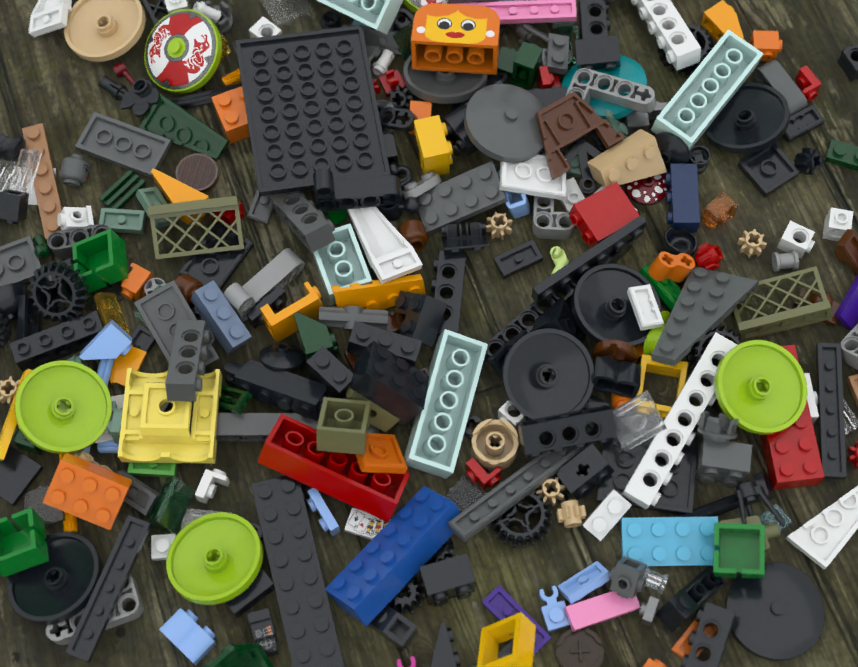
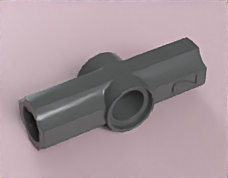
M319 306V322L328 328H342V330L352 331L354 323L357 321L387 330L388 311L369 310L358 306H344V308Z

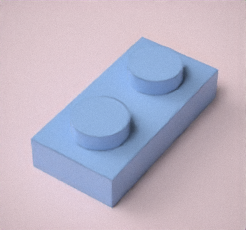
M314 488L308 490L309 499L306 501L312 512L317 511L321 518L318 522L323 531L327 532L329 530L332 537L340 533L339 525L318 490Z
M596 561L557 587L560 593L573 604L609 581L610 573Z

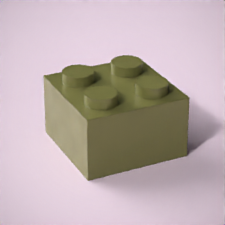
M324 397L316 429L317 451L365 455L371 424V401Z

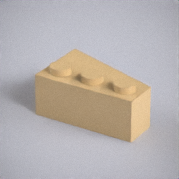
M642 129L587 162L593 179L605 188L616 182L622 185L667 172L655 137Z

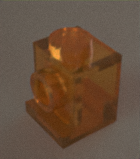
M721 192L704 208L701 218L708 227L715 229L719 224L724 225L730 217L733 218L739 205L724 192Z

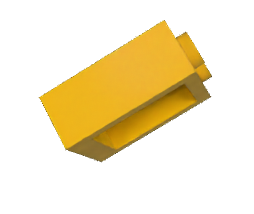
M642 354L639 362L641 366L640 389L636 398H634L632 413L666 418L672 407L641 401L645 372L679 378L676 393L677 399L685 385L688 362L680 361L675 366L651 361L652 356Z
M520 612L482 628L477 667H532L536 626ZM514 638L512 654L497 660L499 644Z

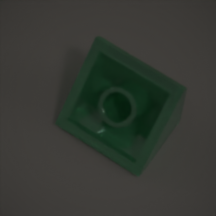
M176 477L164 482L159 493L161 495L147 520L152 525L151 528L176 535L195 491Z

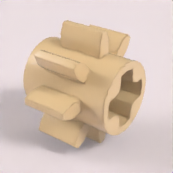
M495 212L492 218L487 217L488 225L486 226V232H491L492 239L496 237L503 240L506 234L511 235L512 229L510 227L513 220H508L506 213Z
M756 229L749 233L744 231L742 238H739L737 242L738 245H742L739 252L746 254L748 258L755 254L759 257L762 252L761 249H765L767 243L762 242L764 234L756 232Z
M12 376L9 377V380H0V402L2 404L7 401L11 406L20 380L15 382Z
M556 477L555 480L549 478L539 486L542 490H538L536 496L543 493L544 498L542 502L549 501L552 506H555L557 499L563 500L564 495L559 492L565 490V485L558 483L559 477ZM550 488L555 489L554 492H551L550 494L546 492Z
M578 500L562 502L560 504L561 508L557 509L556 512L558 523L564 522L565 528L581 526L582 520L586 519L587 516L585 505L579 506Z

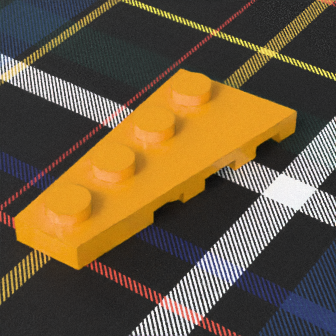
M421 274L402 276L383 284L379 280H372V284L360 285L358 282L351 283L350 287L340 288L339 285L331 286L337 308L358 306L369 310H384L395 306V301L400 291L426 295Z

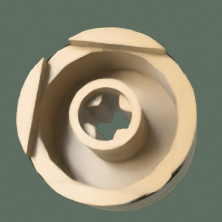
M486 419L474 429L472 435V457L483 469L492 472L498 466L502 470L508 468L517 456L519 445L518 433L513 425L506 420ZM491 443L494 444V445H496V444L498 443V444H499V447H496V446L492 447V446H490V445H491Z

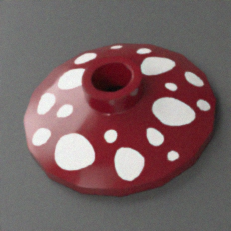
M663 173L626 183L625 190L628 196L636 203L653 205L665 197L668 185L664 184ZM644 180H648L651 183L647 184L644 182Z

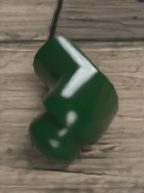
M36 235L33 238V242L36 245L34 253L37 257L46 258L50 255V248L43 235Z

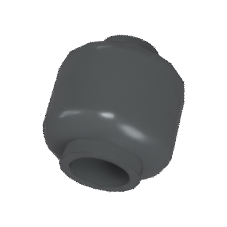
M71 154V157L62 159L59 177L65 185L80 187L81 184L87 182L90 165L84 160V156Z

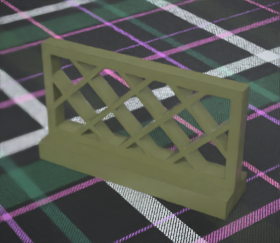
M239 196L147 206L148 215H150L155 259L245 249ZM227 210H235L236 219L231 226L220 218ZM221 211L218 216L213 213ZM204 213H210L216 218L209 228L198 221ZM199 214L196 219L191 215ZM186 215L194 221L187 231L176 224L181 216ZM169 217L177 218L174 221H172ZM165 218L171 223L164 234L157 229L156 219ZM218 220L228 227V230L221 238L211 231ZM196 223L206 230L199 241L189 234ZM235 224H237V231L233 229ZM173 226L184 233L177 244L166 236ZM230 230L238 235L239 245L230 246L223 241ZM208 233L219 240L214 248L208 249L201 243ZM186 235L197 243L191 251H185L179 246ZM165 238L174 247L170 253L160 254L159 244ZM220 243H223L225 245V247L218 246ZM199 245H200L202 248H204V249L196 250V248H197ZM176 248L182 251L173 253L176 250Z
M817 266L759 281L758 288L754 292L751 291L747 294L749 296L745 302H739L733 308L739 334H741V341L832 319L831 305L827 299ZM814 274L815 281L811 286L801 282L804 277ZM788 281L793 284L789 292L778 288L782 282ZM798 286L808 290L803 299L793 294ZM766 287L771 291L765 298L756 294L759 288ZM775 292L785 296L781 304L770 300ZM811 293L821 296L822 302L813 304L807 301ZM752 298L763 302L758 310L748 306ZM789 298L799 302L797 308L794 309L784 306ZM767 304L777 308L774 314L770 315L762 313ZM744 310L754 314L751 320L741 322L740 316Z

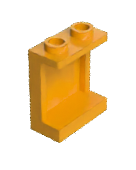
M308 281L304 283L306 296L280 312L274 314L268 304L260 308L265 326L276 343L298 331L293 313L299 312L314 320L319 318V306L323 307V303L320 300L322 296L317 287H311Z

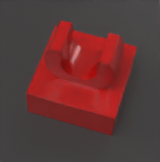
M392 69L385 72V75L379 76V83L387 98L391 97L389 90L397 91L396 86L401 85L402 90L406 88L398 70L394 71Z

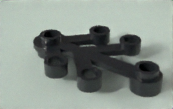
M595 130L587 134L591 138L595 139V142L598 146H604V144L598 140L599 136L597 135ZM583 136L576 140L565 156V159L570 165L578 154L582 177L578 186L582 194L590 195L596 189V181L590 175L587 154L595 158L602 152L586 142ZM565 146L564 148L560 149V151L563 152V151L565 150L566 146ZM589 181L592 187L586 188L584 182Z

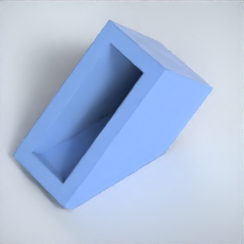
M111 319L80 352L79 357L82 360L116 359L120 354L124 356L132 348V337Z

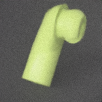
M559 246L551 248L550 255L555 264L552 275L566 266L569 260L564 250Z

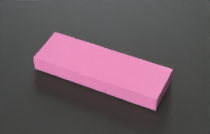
M611 591L566 606L564 611L572 632L639 610L641 606L636 595L633 599L623 598L617 595V592Z

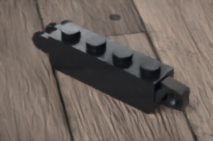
M254 360L246 361L244 365L234 362H228L224 365L227 384H231L236 389L248 391L253 395L252 398L263 403L300 414L305 418L318 421L323 398L329 397L325 384L284 370L268 368Z

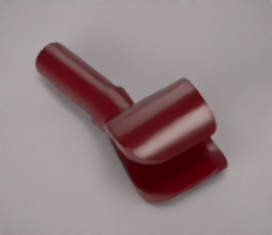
M120 62L113 65L117 77L124 75L131 85L135 82L128 73L124 63Z

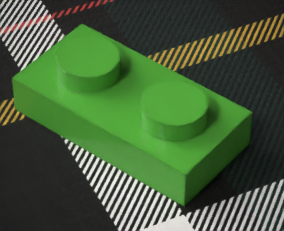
M129 462L127 473L133 476L176 478L178 463Z

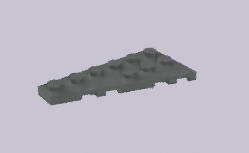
M695 266L689 273L653 350L651 361L675 366L691 351V347L696 342H701L710 329H715L733 312V308L739 302L742 303L747 298L749 292H754L758 288L759 281Z

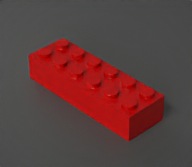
M795 345L781 346L798 361ZM806 401L802 414L791 426L773 434H760L768 477L773 490L815 486L824 479L808 401Z
M282 413L265 441L258 459V463L386 522H389L410 476L408 471L405 474L361 472L355 454L317 451L316 429Z

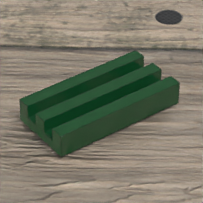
M129 169L99 199L108 208L122 209L136 195L138 189H143L146 186V182ZM135 182H137V184H136L128 193H126L127 190H128ZM122 197L114 206L112 205L118 198Z
M222 385L219 401L223 402H219L218 409L241 415L243 412L240 409L241 406L246 407L248 403L245 400L251 399L253 395L245 390ZM222 393L238 396L239 399L223 396Z

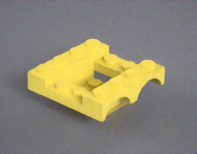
M127 368L118 458L120 461L215 464L218 405L222 388L220 369H215L211 373L200 376L202 378V392H198L197 400L193 405L190 434L192 402L167 401L165 382L168 371L152 374ZM170 402L173 404V408L169 412L161 411V406L164 403Z

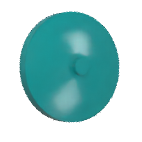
M620 55L621 67H616L612 71L595 69V71L647 86V77L644 69L635 60ZM577 64L567 72L563 79L562 87H566L567 91L574 74L578 71ZM583 80L581 81V84H585L589 82V80ZM605 85L601 87V90H606L610 86ZM625 91V92L621 93V95H622V96H626V95H628L630 92ZM591 98L589 102L594 112L603 119H607V110H610L616 119L623 118L635 111L595 98Z

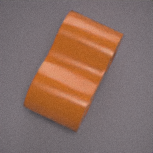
M664 251L659 253L649 266L648 273L657 281L670 279L679 283L684 281L693 270L695 261L686 253L673 255Z

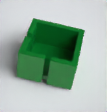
M112 229L72 244L73 261L76 262L73 264L74 271L80 270V278L86 277L83 284L89 285V288L86 290L87 292L91 293L106 287L107 282L111 285L128 278L125 241Z
M32 507L11 515L12 520L22 529L21 531L8 517L0 519V574L3 577L49 561L47 542L44 540L46 539L45 522Z
M714 523V577L737 578V573H741L742 578L765 579V525Z

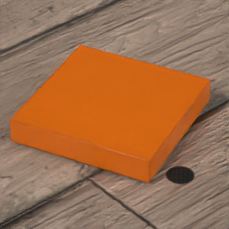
M369 433L365 455L355 454L361 472L405 474L408 469L394 434Z

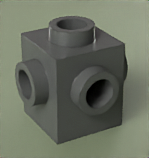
M626 556L621 558L616 563V567L614 566L610 572L609 580L612 581L610 590L617 592V595L620 597L633 599L638 592H642L645 588L647 579L644 578L647 564Z

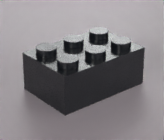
M372 341L357 355L350 388L403 422L408 423L424 409L429 376L393 354L384 346Z

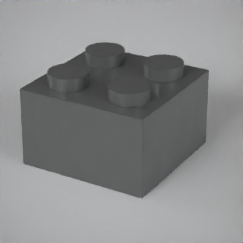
M704 438L698 448L695 479H700V482L707 484L721 482L727 487L738 486L744 482L750 473L752 445L737 442H717Z

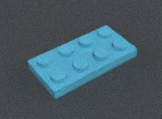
M718 517L621 518L622 558L626 556L645 563L647 566L713 565L715 550L714 523H718Z

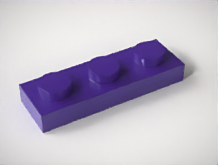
M500 585L482 601L483 606L498 621L522 612L536 626L533 656L551 639V636Z

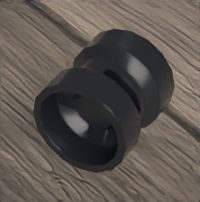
M697 145L690 149V159L687 164H697V175L706 171L711 157L709 149L702 145Z

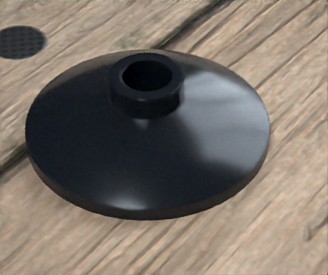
M668 132L654 135L665 168L669 169L670 164H687L689 162L690 152L681 138Z
M278 343L263 348L260 351L259 359L268 368L292 370L303 365L305 354L296 346Z

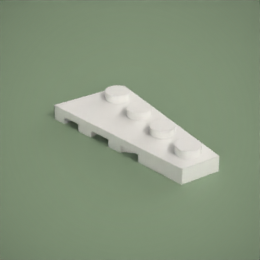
M858 486L785 538L824 570L858 529Z

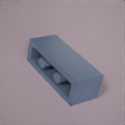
M213 280L194 291L190 299L227 355L246 345L252 336L215 281Z

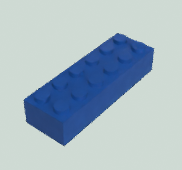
M423 486L325 590L338 607L367 627L420 570L419 567L424 566L454 534L448 527V522L461 512L453 501Z

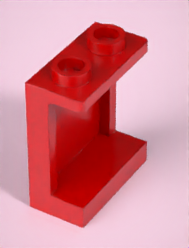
M617 182L574 204L569 212L570 221L574 226H577L581 232L582 239L591 248L640 216Z

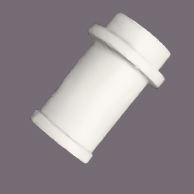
M197 1L193 7V10L207 16L214 23H217L220 19L221 11L205 5L203 1Z
M385 49L378 61L373 63L372 72L376 76L385 75V72L388 71L387 68L395 58L393 52Z

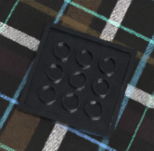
M614 412L617 437L610 438L609 442L603 443L602 455L615 472L611 474V477L606 482L598 484L596 502L601 503L612 489L616 490L620 495L622 494L665 418ZM678 420L680 425L689 426V422ZM696 424L692 431L696 435L690 445L685 444L681 452L684 453V456L678 466L673 464L669 472L673 473L668 484L666 486L662 484L658 490L661 496L656 505L650 504L647 510L675 514H692L699 441L697 429L699 425ZM668 436L666 438L669 445L677 446V440L674 437ZM655 457L657 465L666 466V460L663 457ZM643 477L645 485L649 487L655 485L652 477ZM625 498L628 502L632 504L631 507L644 509L641 506L630 501L629 499Z

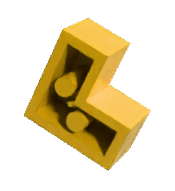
M439 115L414 120V133L419 148V160L423 174L433 171V174L438 173L439 175L450 173V165L453 164L451 156L453 150L451 142L446 141L445 138L448 135L445 122L441 123Z

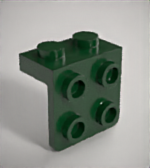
M244 643L241 645L229 644L221 650V654L216 659L205 664L204 667L274 666L260 644Z

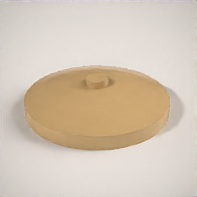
M78 0L71 8L67 18V26L64 27L66 42L76 55L85 60L102 62L115 59L129 51L141 37L146 21L145 11L139 0Z

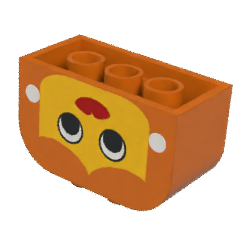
M431 3L422 6L415 13L411 35L412 70L497 75L500 18L498 14L489 7L478 5Z

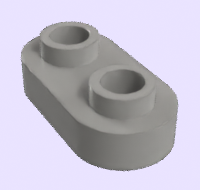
M430 171L421 176L422 180L406 184L404 186L405 190L402 191L405 200L408 197L416 198L441 183L442 180L439 174H433V171Z

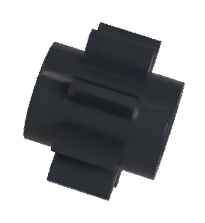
M401 85L396 86V92L389 90L391 97L387 102H391L395 108L405 109V106L410 108V101L415 96L410 95L408 88L402 90ZM403 96L404 101H398V97Z
M802 148V153H797L795 156L794 164L800 173L814 175V170H819L822 165V157L818 150Z

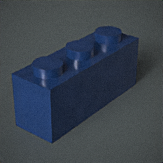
M670 164L669 171L664 174V184L668 185V191L665 193V204H669V211L666 213V223L670 224V227L673 226L675 230H680L684 227L689 232L697 233L700 225L697 164Z

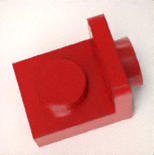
M805 65L799 69L795 81L807 101L810 102L818 96L821 82Z
M548 66L539 67V89L561 87L559 76H553L552 73L549 74Z

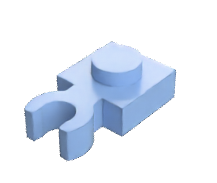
M555 585L551 587L553 592L551 597L545 596L543 589L539 591L540 599L546 603V606L541 607L540 610L547 632L570 626L564 611L566 607L565 602H557L556 600L558 590Z

